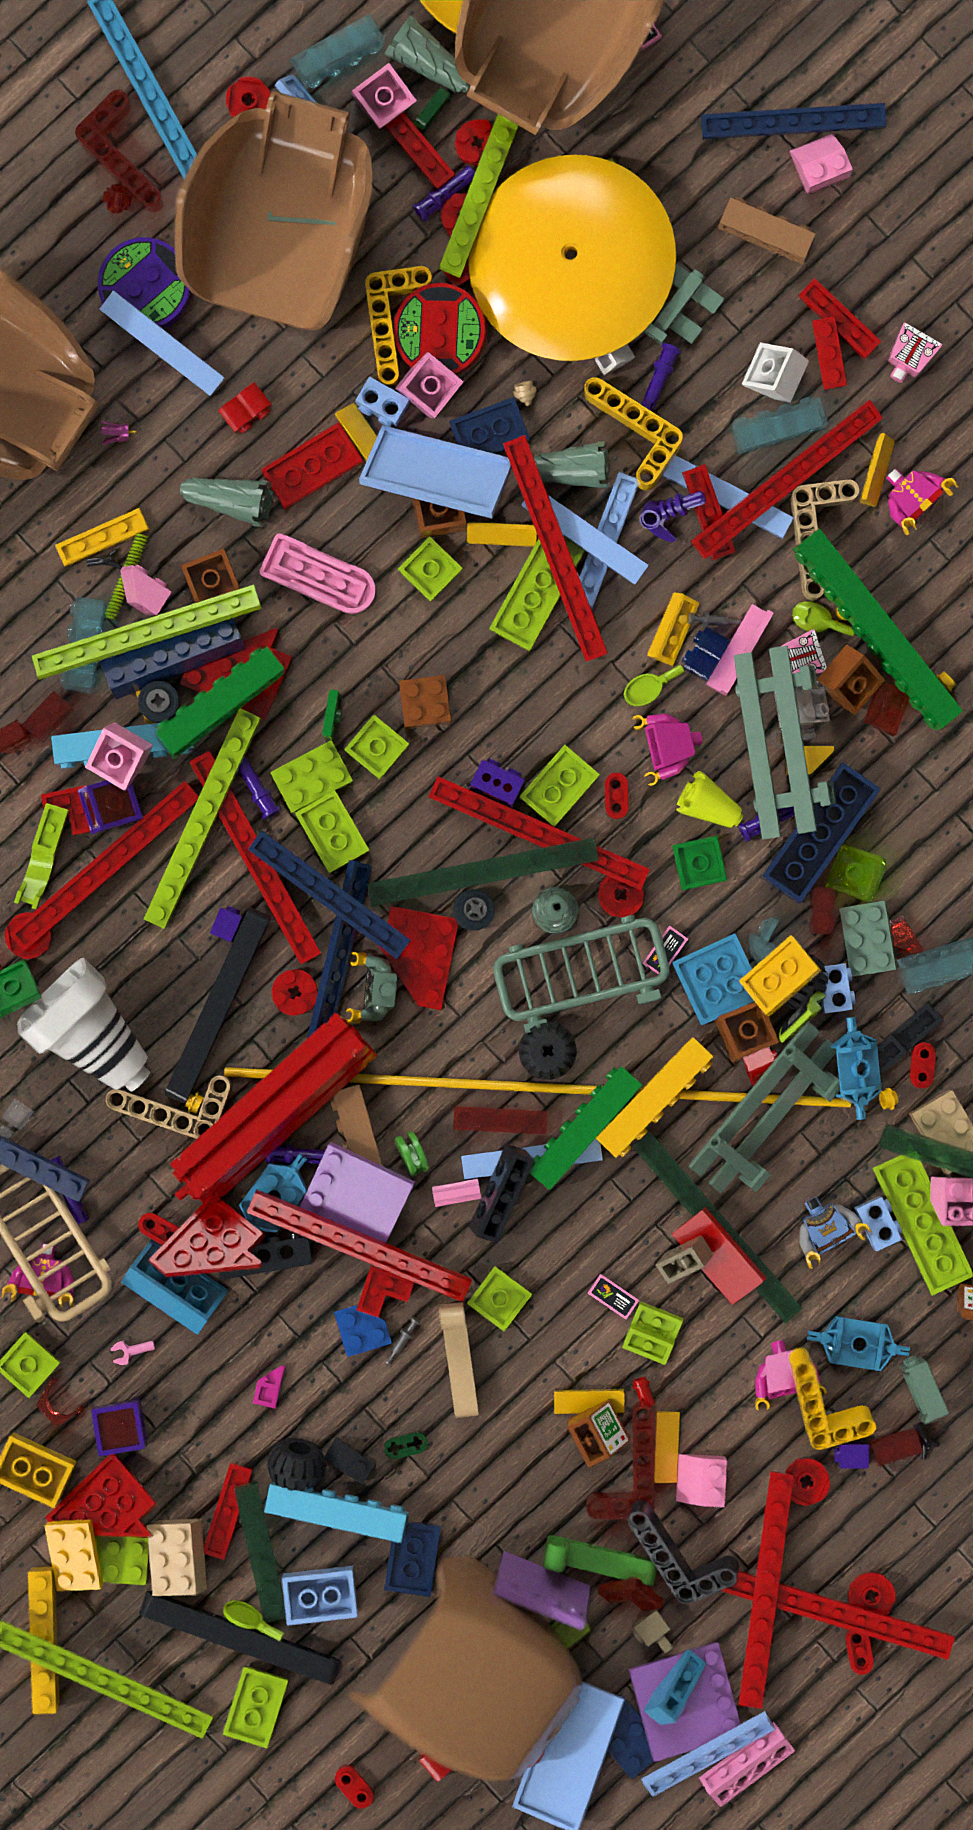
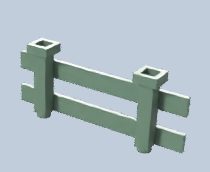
M569 251L565 257L572 260L576 258L577 252ZM676 263L672 284L678 288V291L669 303L665 301L662 309L656 316V321L653 324L651 323L643 332L662 345L667 340L665 332L670 328L692 344L702 331V328L680 313L692 298L714 315L725 299L703 283L705 276L694 269L693 272L689 273Z
M788 645L769 649L773 677L757 680L752 652L733 655L738 682L735 689L741 701L756 796L754 799V809L759 815L762 839L781 837L777 809L794 806L797 831L800 834L817 831L813 803L821 802V806L836 804L833 781L818 783V788L810 789L795 688L803 687V690L818 689L815 666L799 667L800 672L792 673ZM775 691L791 786L790 793L778 795L774 793L759 694Z
M809 1021L804 1024L688 1166L701 1177L718 1155L722 1157L726 1162L709 1182L718 1192L722 1193L738 1172L741 1174L738 1178L757 1192L771 1174L754 1160L751 1162L748 1160L813 1082L814 1086L812 1089L829 1102L840 1091L839 1079L827 1070L825 1072L822 1071L836 1054V1049L831 1048L833 1044L826 1039L810 1059L803 1053L820 1032ZM791 1066L797 1067L800 1070L797 1076L736 1150L733 1149L728 1143Z

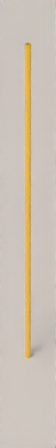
M225 1067L224 1076L265 1078L272 1070ZM357 1074L349 1082L590 1095L597 1087L592 1085ZM639 1088L632 1097H635L642 1088ZM681 1090L678 1093L679 1099L741 1102L748 1094ZM768 1094L762 1103L774 1104L780 1095ZM801 1096L794 1104L851 1107L850 1102L840 1098H833L829 1102L824 1097Z

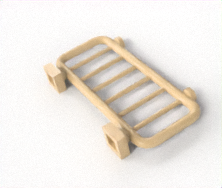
M0 1164V1175L10 1168ZM26 1177L0 1193V1199L31 1179ZM43 1185L46 1190L45 1193L2 1219L0 1216V1234L39 1299L35 1300L34 1297L29 1296L23 1300L35 1321L40 1323L45 1320L46 1316L43 1312L46 1310L53 1319L68 1321L109 1294L112 1282L107 1272L111 1268L104 1258L99 1260L59 1193ZM50 1196L58 1211L14 1238L5 1222L45 1197ZM61 1215L70 1231L26 1258L17 1242ZM73 1234L82 1250L40 1277H37L29 1261ZM85 1254L94 1270L49 1297L40 1281ZM97 1273L102 1282V1288L98 1292L66 1312L57 1310L52 1302L53 1300Z

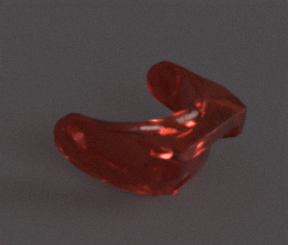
M52 1378L38 1400L36 1407L55 1426H58L74 1415H80L84 1411V1406L81 1405L74 1413L59 1414L54 1411L49 1404L48 1393L58 1380Z

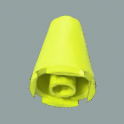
M701 771L696 772L692 776L696 778L692 784L688 782L684 787L677 802L680 808H677L676 811L728 828H732L734 825L738 826L743 818L742 808L705 773Z

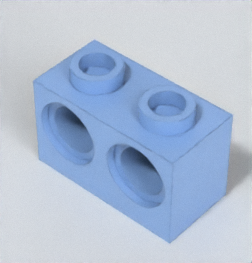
M369 376L356 399V405L359 406L358 410L368 416L372 413L379 417L378 421L383 425L397 427L410 405V399ZM374 393L378 396V400L375 403H368L365 400L366 396ZM389 405L398 407V411L394 415L387 414L385 409Z
M846 963L824 966L827 972L824 974L828 978L832 970L838 971L841 978L838 983H832L828 979L826 991L823 992L826 997L821 1001L822 1013L852 1010V1005L855 1004V994L849 988V982L852 981L851 969L846 968ZM836 993H840L844 997V1003L839 1007L835 1006L832 1002V997Z
M878 1196L854 1207L860 1220L867 1224L872 1231V1234H870L868 1230H864L873 1250H881L902 1240L899 1235L903 1233L897 1220H892L890 1213L893 1210L887 1199L883 1200L881 1196ZM872 1206H879L881 1210L879 1217H870L869 1210ZM883 1227H888L891 1234L889 1238L882 1240L879 1237V1231Z

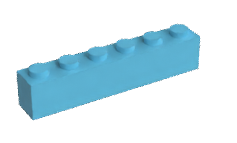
M160 723L123 727L153 744L149 753L153 754V758L167 756V751L156 738L155 732ZM102 730L51 736L54 764L57 766L61 765V769L74 768L76 763H84V766H86ZM195 744L192 745L185 752H183L181 755L189 754L190 749H195Z
M274 1482L269 1486L264 1511L270 1514L399 1543L404 1540L409 1512L404 1511V1507L399 1505H391L389 1508L381 1506L382 1502L358 1501L359 1497L346 1494L345 1497L336 1496L335 1491L326 1489L318 1492L313 1491V1488L307 1490V1487H305L303 1491H291L276 1485Z

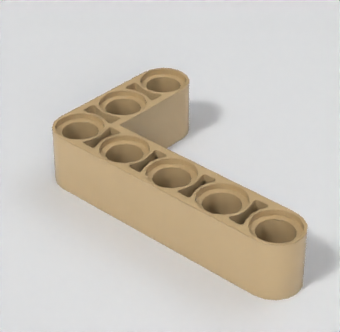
M840 480L801 485L793 491L790 502L792 517H794L796 546L804 538L818 530L815 508L849 504L856 499L859 494V486L855 481ZM850 487L853 490V496H844L842 488ZM827 490L831 495L830 499H821L819 491ZM800 492L805 493L808 501L805 503L798 502L796 494ZM802 515L808 516L811 524L808 526L802 525L799 522V517ZM799 563L804 597L811 601L818 600L823 595L824 589L819 583L812 580L809 575L810 571L806 569L805 565ZM812 583L817 584L820 592L818 594H811L808 590V585Z
M214 1077L209 1083L198 1116L123 1089H114L108 1092L106 1104L112 1110L198 1139L201 1136L199 1127L203 1123L211 1127L222 1117L232 1089V1083L228 1077ZM219 1079L224 1080L227 1085L223 1093L217 1092L214 1087ZM115 1093H120L123 1096V1103L120 1106L112 1103V1096ZM138 1100L145 1104V1110L141 1114L136 1113L133 1108L134 1103ZM211 1101L216 1102L219 1106V1111L215 1115L207 1111V1105ZM159 1108H163L167 1112V1118L164 1121L157 1120L155 1116ZM180 1116H185L189 1119V1126L186 1129H181L177 1124Z
M463 1302L442 1304L439 1307L441 1327L444 1332L455 1418L478 1416Z

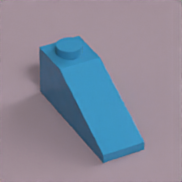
M690 1649L687 1650L654 1690L644 1712L660 1725L677 1722L706 1663Z

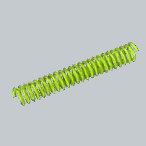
M136 534L137 537H135L134 544L130 548L132 551H129L130 554H128L124 566L138 565L133 561L140 562L135 558L141 559V557L135 554L142 555L140 552L144 551L140 548L145 549L142 545H146L142 541L148 542L142 537L148 539V536ZM121 575L118 578V585H115L116 588L114 589L115 592H113L114 595L110 599L111 602L107 606L109 609H106L107 612H105L106 618L117 620L115 617H118V615L115 613H119L117 610H121L117 606H122L117 602L123 603L119 599L124 600L122 596H126L124 594L125 590L122 589L124 585H122Z

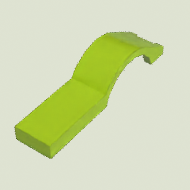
M46 803L32 845L29 866L25 878L17 891L14 903L19 904L20 901L32 904V909L37 910L52 872L55 854L69 810Z

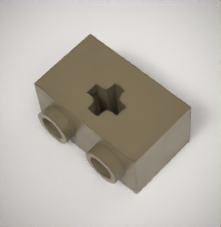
M700 1235L665 1252L657 1262L656 1267L669 1284L705 1267L714 1254Z

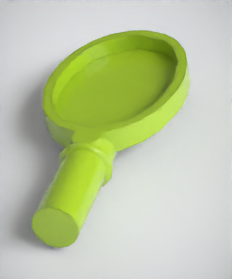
M801 602L792 611V618L795 624L807 632L814 629L815 633H821L830 628L833 631L836 630L849 636H854L851 626L837 620H832L829 611L818 603Z
M678 665L659 677L654 674H642L635 677L627 684L624 690L625 701L634 707L650 704L660 695L663 684L684 673L682 666Z
M233 1600L224 1605L223 1613L225 1617L235 1625L247 1629H257L278 1641H281L284 1637V1632L265 1623L262 1620L261 1613L250 1604Z

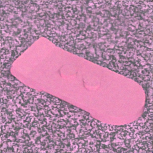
M277 534L274 537L260 569V574L264 578L348 614L363 612L372 604L375 597L374 581L365 570L283 534Z

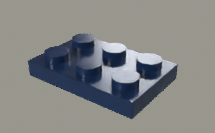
M514 397L449 421L457 444L498 454L505 451L503 443L526 435L528 442H530Z
M413 1521L407 1522L404 1540L401 1543L391 1541L384 1590L426 1597L431 1596L441 1526Z
M621 1693L618 1696L624 1698L625 1702L608 1752L629 1777L633 1779L653 1762L641 1715Z

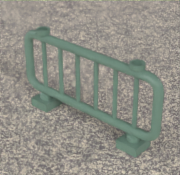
M634 915L621 918L622 923L524 949L522 944L509 947V953L499 956L493 966V973L505 1015L515 1021L527 1020L528 1023L524 1024L525 1033H531L530 1028L536 1026L539 1029L541 1028V1023H547L546 1019H541L543 1015L638 990L641 993L636 995L638 1005L661 1000L659 989L654 990L653 987L664 983L668 978L670 970L658 925L651 919H635ZM646 927L650 930L660 965V973L648 979L645 976L633 929ZM629 931L642 980L624 985L611 935ZM607 937L619 986L601 991L588 941ZM580 943L585 945L597 991L583 996H578L566 947ZM557 949H562L574 998L556 1002L544 953ZM539 954L552 1004L534 1008L521 959ZM517 960L529 1010L521 1012L514 1011L511 1006L502 971L505 963Z

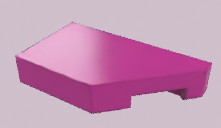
M286 1365L279 1366L258 1380L253 1404L276 1408Z

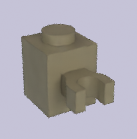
M656 1607L633 1623L635 1629L633 1634L640 1643L645 1642L649 1646L657 1641L664 1653L673 1648L670 1641L664 1635L670 1630V1626Z

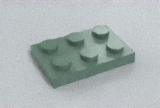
M879 901L839 908L848 964L852 977L897 970L887 902Z

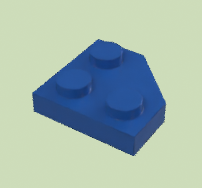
M358 1305L334 1311L347 1357L392 1344L386 1320L356 1311Z

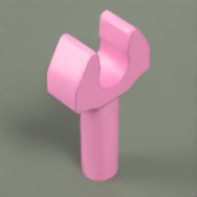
M124 1341L117 1342L110 1350L117 1351L121 1349L124 1351V1357L117 1358L113 1362L119 1365L128 1364L132 1355L155 1350L154 1341L133 1346L126 1345Z

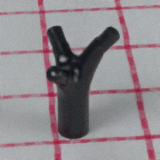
M113 549L106 555L87 557L88 567L106 565L116 567L119 570L123 567L113 561V556L118 552L117 549Z
M919 1422L913 1425V1428L921 1443V1459L925 1460L927 1450H931L932 1446L939 1447L940 1443L932 1440L922 1423Z

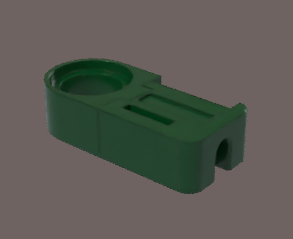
M440 87L418 115L414 125L420 131L425 132L447 102L450 101L451 94Z

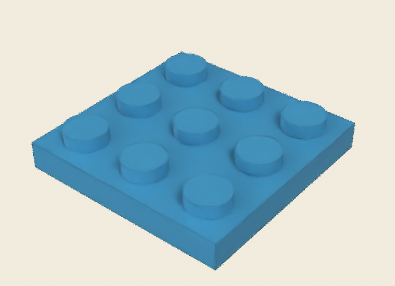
M735 933L672 962L701 1026L717 1019L718 1016L754 1002L753 998L739 982L752 968Z

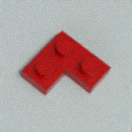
M87 785L41 794L43 808L48 803L69 810L68 814L74 836L91 832L78 793L79 789Z
M370 1266L356 1311L379 1318L385 1296L408 1303L414 1282L389 1271Z

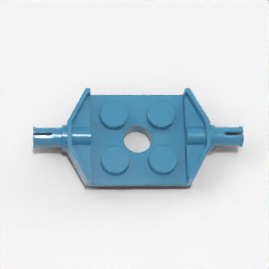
M856 1017L846 1018L847 1034H844L831 1045V1048L836 1049L841 1093L836 1094V1097L853 1103L856 1106V1120L867 1119L865 1105H868V1102L882 1091L877 1040L862 1034L861 1031H857ZM860 1063L864 1065V1071L861 1075L857 1071Z
M299 1153L295 1161L290 1165L270 1162L239 1204L246 1220L258 1230L277 1233L280 1226L247 1213L256 1189L267 1194L271 1190H276L280 1193L281 1200L296 1206L308 1189L299 1173L300 1168L307 1160L304 1156L300 1161L303 1156Z
M835 1316L824 1332L808 1330L807 1333L808 1335H813L807 1336V1340L818 1341L823 1344L828 1361L833 1364L881 1371L892 1355L909 1356V1352L906 1351H910V1347L894 1343L887 1324ZM856 1338H863L866 1345L863 1350L857 1351L854 1349L853 1341Z

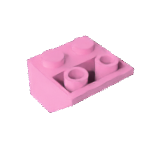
M133 565L123 566L120 571L127 603L145 615H158L171 594V591L166 588L168 585L158 578L154 580L147 576L149 572L139 565H136V567Z
M931 1177L930 1200L941 1224L973 1225V1177Z

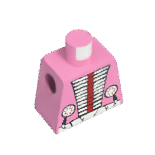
M904 322L888 360L889 363L896 366L890 377L899 383L904 381L907 374L917 377L935 356L942 344Z
M814 629L782 645H788L792 673L800 672L799 667L811 665L815 666L817 676L821 675L827 668Z

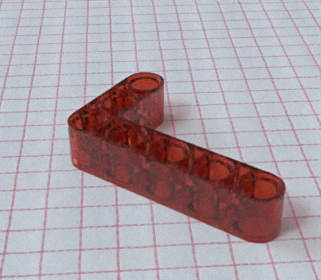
M114 90L78 124L75 130L76 138L79 144L147 211L152 213L158 212L164 203L160 191L105 137L131 109L127 94L122 90ZM118 99L125 100L124 105L121 107H115L114 102ZM102 115H106L109 117L107 122L105 123H99L97 121L98 118ZM84 132H92L91 138L87 140L81 138ZM106 147L109 149L106 155L101 156L97 154L100 148ZM119 163L124 164L125 168L122 171L117 172L114 170L115 165ZM133 180H141L140 186L136 188L130 186ZM151 195L158 197L157 201L153 204L146 202L147 198Z
M637 1401L632 1407V1492L592 1493L586 1500L587 1513L593 1519H628L631 1505L636 1500H645L652 1506L653 1510L655 1509L654 1413L652 1406L647 1401ZM642 1408L647 1409L649 1414L645 1418H640L636 1415L638 1410ZM640 1432H647L649 1434L647 1440L640 1441L637 1439V1435ZM640 1455H647L649 1461L645 1464H640L637 1462V1458ZM647 1478L650 1482L646 1487H640L637 1484L638 1480ZM597 1501L603 1504L600 1510H593L590 1507L592 1503ZM619 1501L625 1502L626 1507L623 1510H617L614 1508L615 1503Z

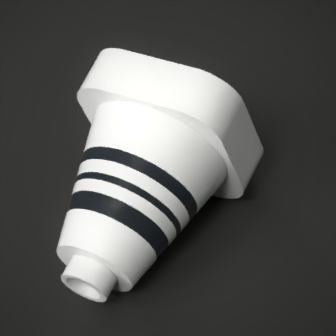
M81 958L41 994V999L33 1002L21 1015L17 1022L18 1034L39 1054L49 1049L115 1090L125 1086L130 1092L134 1091L150 1074V1071L144 1066L148 1056L106 993L104 977L85 958Z

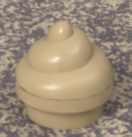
M525 381L514 385V397L519 399L521 403L529 406L536 395V386H533L532 381Z

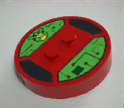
M447 283L428 284L413 291L400 305L394 320V341L398 352L409 366L413 367L429 352L457 376L472 367L481 356L487 340V322L478 302L465 290Z

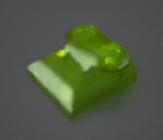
M842 844L825 887L870 903L876 895L885 872L886 859Z

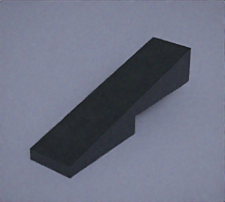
M929 1001L922 1005L877 1046L880 1075L943 1021L944 1017ZM860 1063L858 1066L864 1071V1065Z

